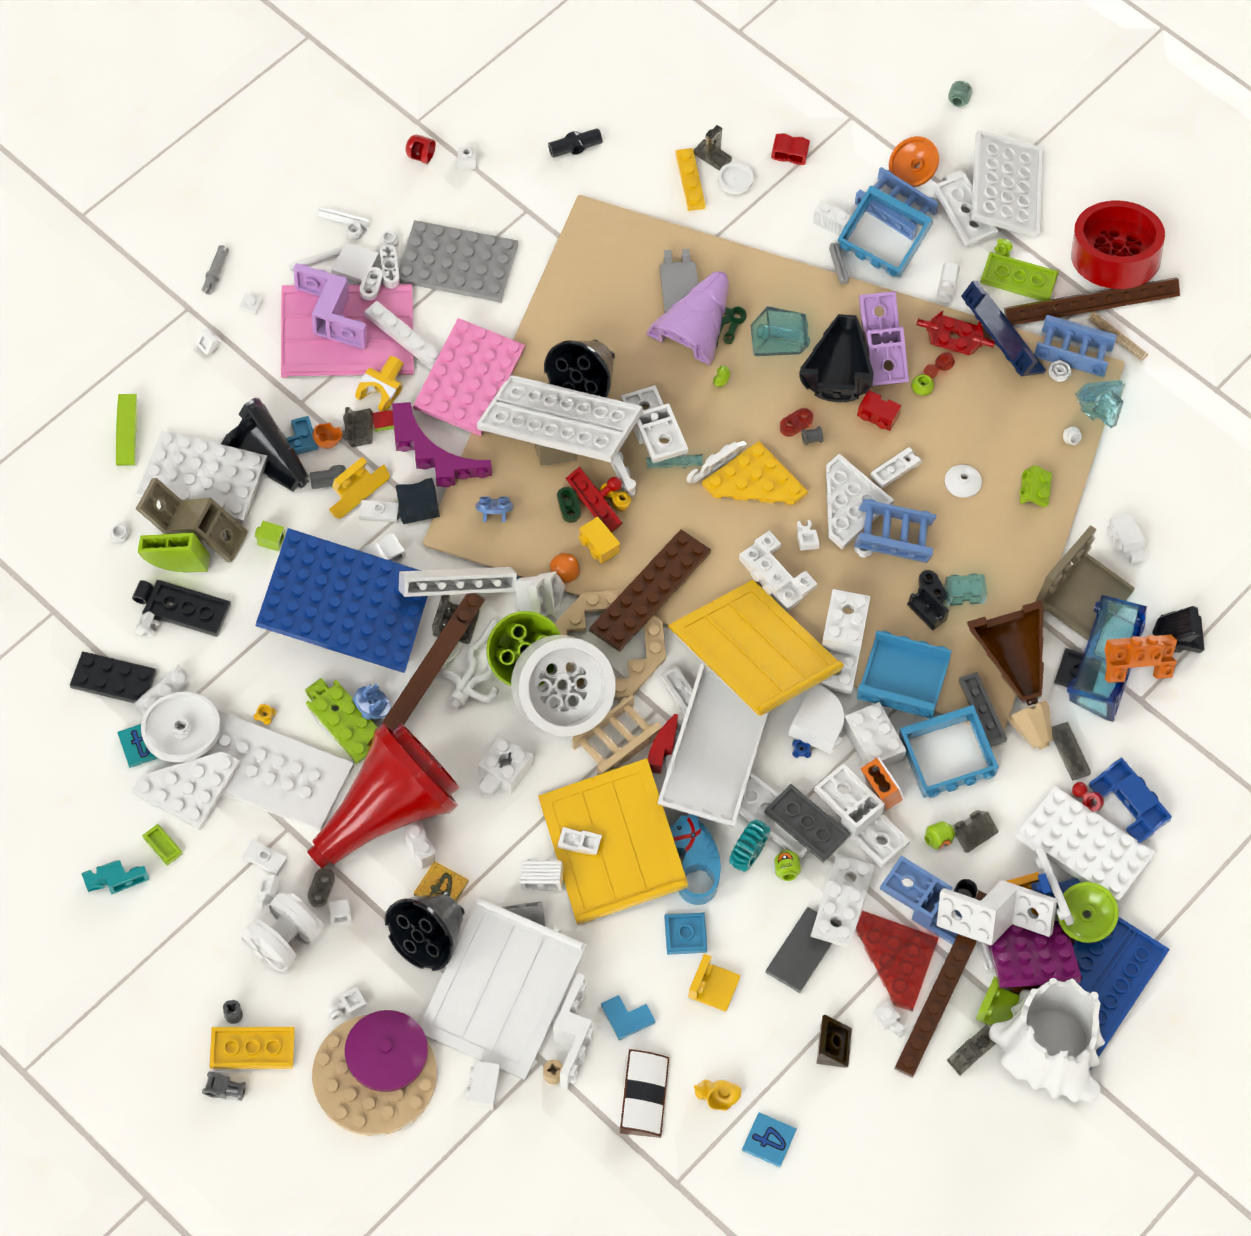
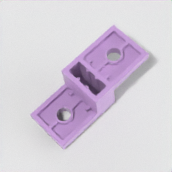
M896 291L858 295L864 342L874 372L872 386L909 382L904 329L899 327ZM877 306L882 307L884 310L881 317L876 316L874 313V309ZM887 360L893 363V368L890 371L884 368V362Z

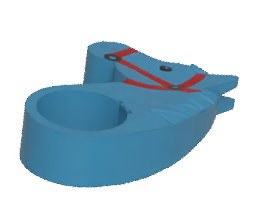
M691 814L680 816V819L670 826V830L678 854L684 856L682 867L685 876L692 872H697V870L705 871L712 879L713 886L709 891L702 894L692 893L686 888L678 892L686 902L693 905H703L710 902L717 893L721 873L719 852L710 832L698 820V816Z

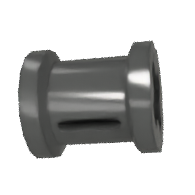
M820 426L812 430L802 429L801 436L804 446L818 441L823 443V433Z
M228 1000L224 1003L223 1013L226 1021L231 1024L240 1022L243 1017L240 1003L236 1000Z

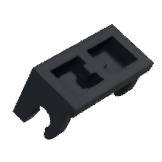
M924 585L919 587L916 594L912 593L910 595L909 602L907 603L932 631L947 620L949 610Z

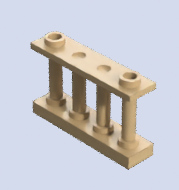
M630 695L628 698H622L617 706L610 710L605 718L593 729L583 734L575 735L572 738L573 750L582 746L598 763L597 775L621 767L650 745L662 728L658 722L649 725L633 708V695ZM627 712L643 729V733L639 736H633L620 722L618 717ZM612 723L626 738L628 744L623 748L618 747L602 729ZM596 734L613 752V755L608 759H604L587 740Z

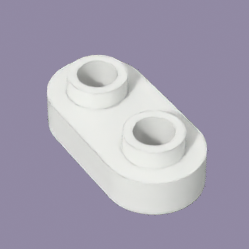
M370 267L365 271L360 286V296L364 300H374L378 296L383 281L381 269Z

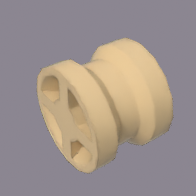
M549 1060L545 1063L543 1077L547 1083H560V1071L563 1067L560 1061Z

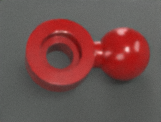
M1077 782L1072 786L1073 795L1079 798L1082 797L1083 805L1092 812L1102 809L1104 799L1098 792L1089 793L1086 784L1083 782ZM1094 798H1095L1096 801H1097V804H1096V805H1094V803H1093V799H1094Z

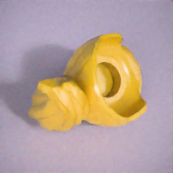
M705 1079L693 1087L698 1100H707V1104L711 1109L727 1111L732 1105L736 1104L741 1098L742 1093L741 1087L726 1080H718L712 1083L710 1080Z

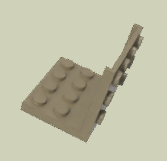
M1092 525L1087 528L1046 576L1036 601H1042V606L1046 611L1090 643L1135 590V587L1088 554L1092 548V543L1096 539L1094 534L1097 529Z

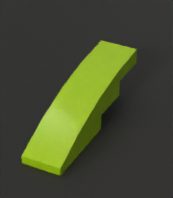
M118 394L116 466H135L137 394Z

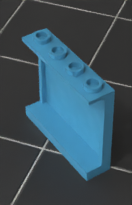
M876 630L862 682L858 688L857 699L874 704L880 702L885 707L926 718H933L952 650H948L944 646H933L925 641L918 642L906 636L899 637L887 631Z

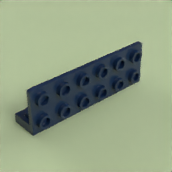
M972 281L961 297L975 314L976 319L984 326L985 331L993 338L995 344L1005 354L1006 359L1014 366L1016 372L1021 377L1044 374L1046 369L978 281Z

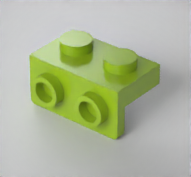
M1033 465L1022 473L1019 502L1024 504L1031 501L1045 508L1049 505L1052 473L1037 465Z

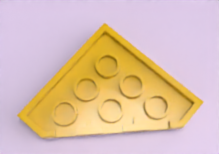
M760 441L702 481V486L714 498H722L723 496L733 497L735 500L748 501V499L759 500V502L775 503L776 501L794 505L808 494L805 487Z

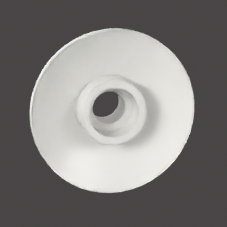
M956 465L950 468L945 475V486L956 497L969 498L976 495L981 489V475L971 466Z

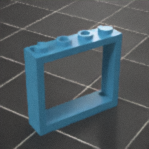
M870 185L837 240L842 250L846 252L851 251L860 260L864 261L866 259L870 261L873 267L877 269L881 267L886 270L888 275L901 278L931 229L933 219ZM872 200L923 226L898 268L848 241Z
M974 705L902 727L899 730V738L906 749V756L923 798L928 796L929 798H934L940 795L941 792H952L965 784L966 786H971L977 783L978 780L992 779L998 772L999 766ZM969 720L987 768L927 787L909 739Z

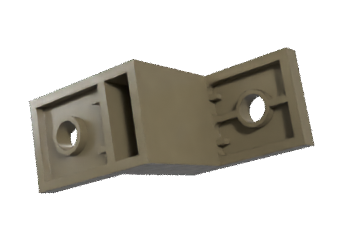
M157 478L151 479L135 508L163 534L194 533L199 540H203L226 562L233 561L248 533V530L211 497L181 500ZM158 500L160 501V505H161V508H160V509L157 508V501H158ZM224 531H226V535H227V539H226V540H225L224 537H223Z

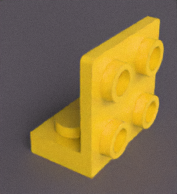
M704 953L689 988L688 998L726 1012L741 976L711 964L712 956Z

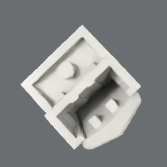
M557 572L543 573L538 576L516 580L515 589L518 609L521 611L537 612L544 616L555 614L561 607L560 602L566 588Z

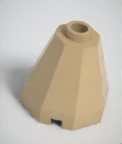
M1046 700L1008 717L1010 724L1033 749L1038 747L1039 750L1050 746L1049 742L1053 740L1050 708Z

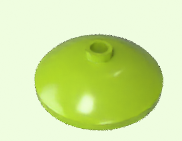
M1082 882L1071 886L1063 893L1074 922L1067 926L1064 919L1060 920L1058 914L1057 917L1061 928L1069 937L1083 943H1094L1103 940L1111 934L1117 924L1119 911L1117 902L1108 889L1097 883ZM1089 911L1091 913V916L1089 918L1084 917L1083 912Z

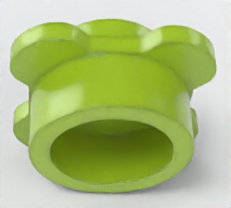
M1002 238L997 240V246L994 247L996 253L1007 257L1010 256V251L1013 249L1011 241Z

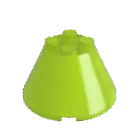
M518 611L505 616L494 626L487 641L486 655L492 672L500 681L511 686L513 669L523 651L539 639L552 635H561L560 631L550 619L537 612ZM553 663L547 666V673L554 671ZM545 681L540 682L538 686L543 685Z

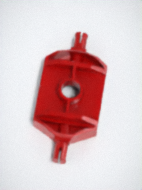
M944 311L939 312L931 321L918 318L916 326L926 328L931 345L970 356L983 345L993 348L995 344L994 340L984 337L981 322L975 325L943 315ZM957 334L960 338L953 339L950 335Z

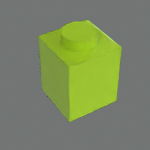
M262 521L261 526L257 527L255 531L257 545L279 552L285 538L284 527Z

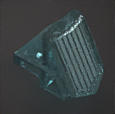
M1113 380L1083 385L1075 393L1077 401L1081 405L1080 410L1092 420L1099 418L1112 429L1117 425L1124 403L1121 397L1125 383L1122 380Z

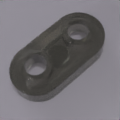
M321 868L314 875L307 894L308 901L313 907H322L329 899L335 883V876L331 869ZM323 878H327V879H328L327 882H322L321 880H322ZM316 896L322 897L320 900H315Z

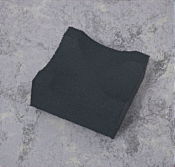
M432 478L415 484L395 485L400 518L403 524L440 517L435 484Z

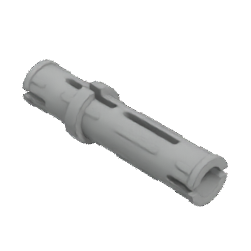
M224 245L218 246L211 267L206 272V279L201 291L207 295L213 293L214 286L220 279L219 274L229 252L228 247L224 251Z

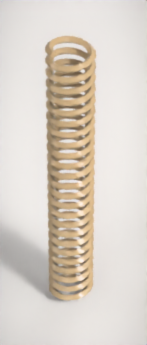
M1092 312L1090 317L1087 318L1091 323L1098 326L1100 330L1116 334L1115 341L1129 350L1135 357H1138L1140 361L1148 356L1144 349L1139 348L1128 337L1126 338L1122 332L1119 333V330L1117 331L1113 325L1110 326L1097 313Z

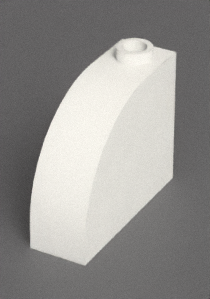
M820 684L811 687L791 724L788 735L831 754L834 748L838 749L842 740L839 736L844 724V710L839 699L829 689Z

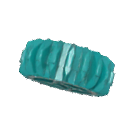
M757 819L747 825L730 855L729 863L734 868L745 872L752 867L766 845L770 835L769 826Z

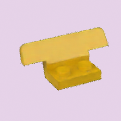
M362 456L335 478L332 487L341 499L329 508L330 513L338 519L344 517L361 503V500L367 498L390 478L385 464L370 474L365 468L367 461Z

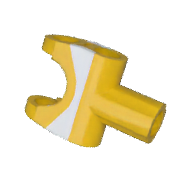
M390 356L380 372L371 367L368 368L360 380L355 398L361 401L372 392L380 393L382 396L378 410L387 411L392 406V403L396 401L402 390L403 384L396 381L395 378L404 366V363L400 359Z

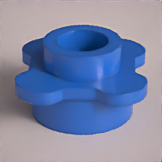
M800 739L792 742L794 747L793 757H811V745L809 743L802 742Z

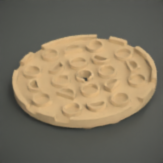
M362 1015L342 1023L324 1039L314 1059L312 1083L318 1103L335 1124L347 1131L360 1135H386L401 1130L402 1127L414 1122L425 1111L436 1088V1060L433 1050L427 1041V1062L422 1073L413 1083L392 1092L374 1091L361 1085L352 1076L347 1067L345 1043L352 1027L361 1018L366 1016Z

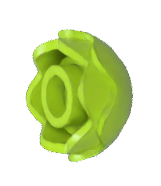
M720 365L717 369V374L714 376V382L712 383L716 387L726 385L730 377V370L727 366Z
M920 374L913 378L911 388L916 394L925 396L932 392L934 381L930 376Z

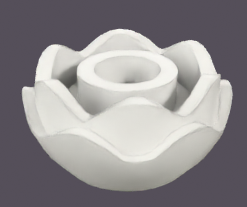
M1061 360L1052 362L1048 368L1049 376L1057 382L1067 380L1072 372L1069 364Z

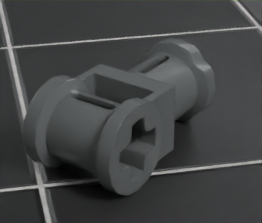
M209 1071L207 1073L208 1080L206 1087L202 1089V1094L212 1098L226 1099L228 1095L242 1101L246 1091V1082H233L230 1080V1077L217 1072Z

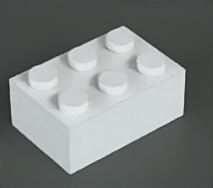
M880 702L844 717L843 728L864 766L877 757L881 759L886 767L904 760L906 749Z

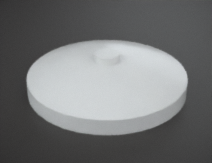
M175 692L159 698L147 709L141 722L142 738L147 749L156 757L168 762H187L203 756L215 745L221 730L219 713L214 704L206 697L193 692Z

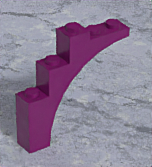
M411 402L392 403L396 451L407 452L415 450L416 469L427 470L435 468L437 487L446 488L454 486L455 479L464 480L472 477L485 478L492 476L491 460L463 458L443 450L427 438L420 429L413 415Z

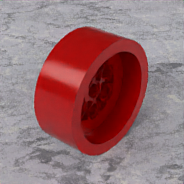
M1120 200L1094 204L1085 209L1075 222L1071 249L1072 264L1083 278L1101 287L1128 289L1140 286L1150 281L1160 268L1165 241V228L1159 217L1142 205Z

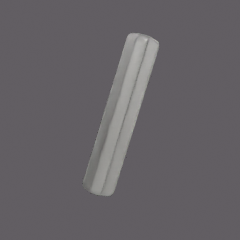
M831 243L829 251L839 283L842 285L848 284L849 276L839 244Z

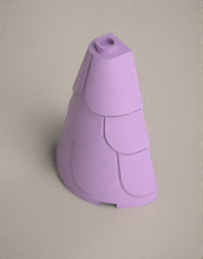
M718 271L706 277L693 287L689 294L653 322L647 330V336L663 342L668 337L693 349L694 358L710 366L714 360L718 335H720L722 315L725 313L729 290L727 275L724 272Z

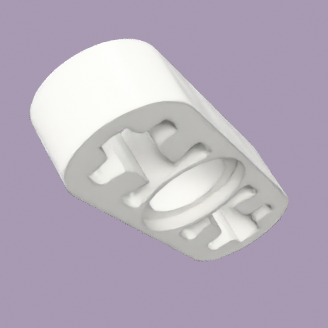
M385 244L380 248L383 284L385 287L393 289L398 287L400 283L397 253L393 245ZM388 264L394 265L393 268H386L385 266ZM389 275H392L393 280L389 279Z

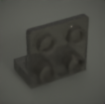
M441 595L432 624L433 636L435 637L440 635L458 607L457 604L450 602V595ZM478 610L459 640L460 642L465 644L471 643L480 610Z

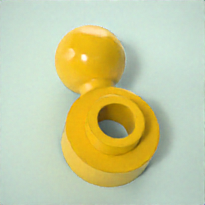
M607 483L601 485L600 491L607 486ZM611 491L605 496V498H612L611 504L618 511H625L630 506L631 497L624 491Z

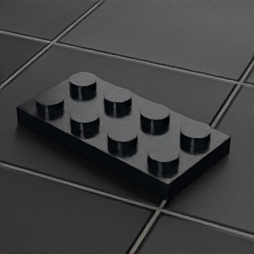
M82 651L69 685L72 689L134 703L152 687L157 670Z

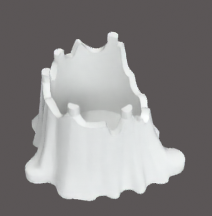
M1051 978L1049 982L1038 989L1022 990L1019 1002L1011 1007L1013 1018L994 1023L989 1030L990 1039L1002 1047L1001 1064L1017 1079L1029 1081L1033 1089L1047 1088L1053 1098L1065 1095L1073 1102H1077L1080 1099L1090 1102L1098 1098L1101 1088L1097 1081L1091 1077L1089 1071L1091 1067L1100 1064L1096 1050L1105 1044L1099 1026L1100 1001L1098 993L1086 992L1074 979L1061 982L1055 978Z

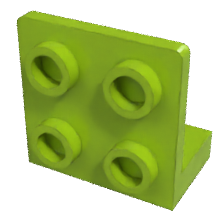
M994 976L980 1006L976 1020L992 1026L994 1023L1013 1018L1011 1007L1019 1002L1020 996L999 988L997 977Z

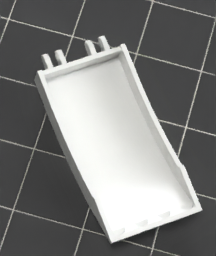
M704 663L700 665L657 804L734 827L768 712L758 716Z

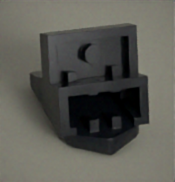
M1189 606L1161 615L1157 619L1152 634L1155 636L1172 635L1177 640L1174 652L1181 653L1183 650L1202 653L1205 650L1202 618L1199 616L1198 607Z

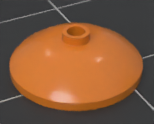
M915 136L907 138L900 142L892 151L889 159V171L912 187L921 186L928 182L938 169L940 160L938 149L932 141L925 137Z

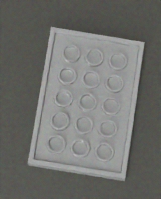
M414 220L399 267V282L502 303L517 251L518 240Z

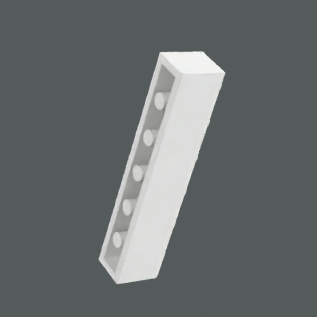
M511 567L399 572V591L404 597L516 592L515 582L517 573Z

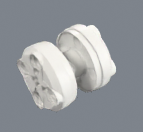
M278 893L268 905L270 912L277 921L270 927L263 921L255 919L243 930L241 940L269 969L273 971H287L297 958L288 943L295 937L302 943L310 945L321 935V928L324 924L298 896L293 893Z

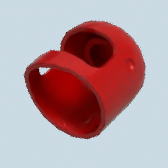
M412 135L407 140L405 152L409 158L428 164L434 155L436 142L422 135Z

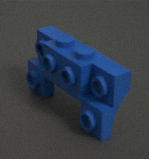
M1122 757L1089 782L1088 786L1092 791L1098 792L1103 798L1113 792L1132 814L1136 821L1129 825L1126 831L1130 836L1138 840V843H1142L1153 836L1155 831L1169 823L1172 819L1171 814L1160 803L1158 796L1149 790L1144 779L1138 776Z

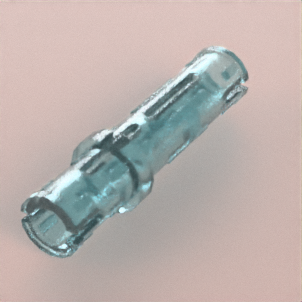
M682 454L681 456L652 463L651 458L646 457L647 469L703 466V455Z

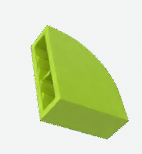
M194 533L140 535L137 553L151 565L173 572H208L210 554Z

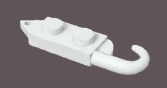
M742 441L725 445L720 452L715 455L712 454L706 459L700 472L695 474L698 469L692 470L686 478L687 482L693 484L707 475H711L737 457L747 446V443Z

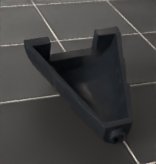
M838 314L823 333V337L813 348L812 353L800 367L799 377L802 384L807 390L813 391L814 395L818 398L830 402H850L859 399L860 395L866 394L872 386L874 372L857 315Z
M259 398L251 399L243 405L238 414L242 418L239 425L226 434L221 444L267 455L268 461L263 473L268 478L292 492L298 488H304L309 482L307 480L309 475L294 448L290 447L288 440L279 429L265 404Z

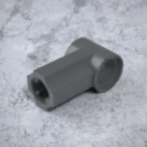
M334 465L329 470L310 472L312 489L332 487L334 479L342 474L346 467L344 465Z

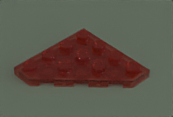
M862 910L855 931L858 937H860L870 961L873 962L883 986L890 995L893 1005L913 1012L939 938Z

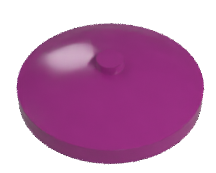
M394 1010L376 1011L361 1018L350 1030L345 1043L346 1064L352 1076L366 1088L379 1092L397 1091L413 1083L422 1073L428 1058L427 1039L421 1026L407 1014Z

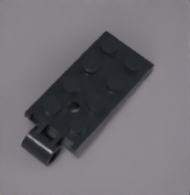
M158 579L154 587L151 583L140 580L132 596V600L136 603L146 604L142 615L149 611L155 615V619L218 637L231 607V601ZM172 601L174 602V605L167 606V603Z

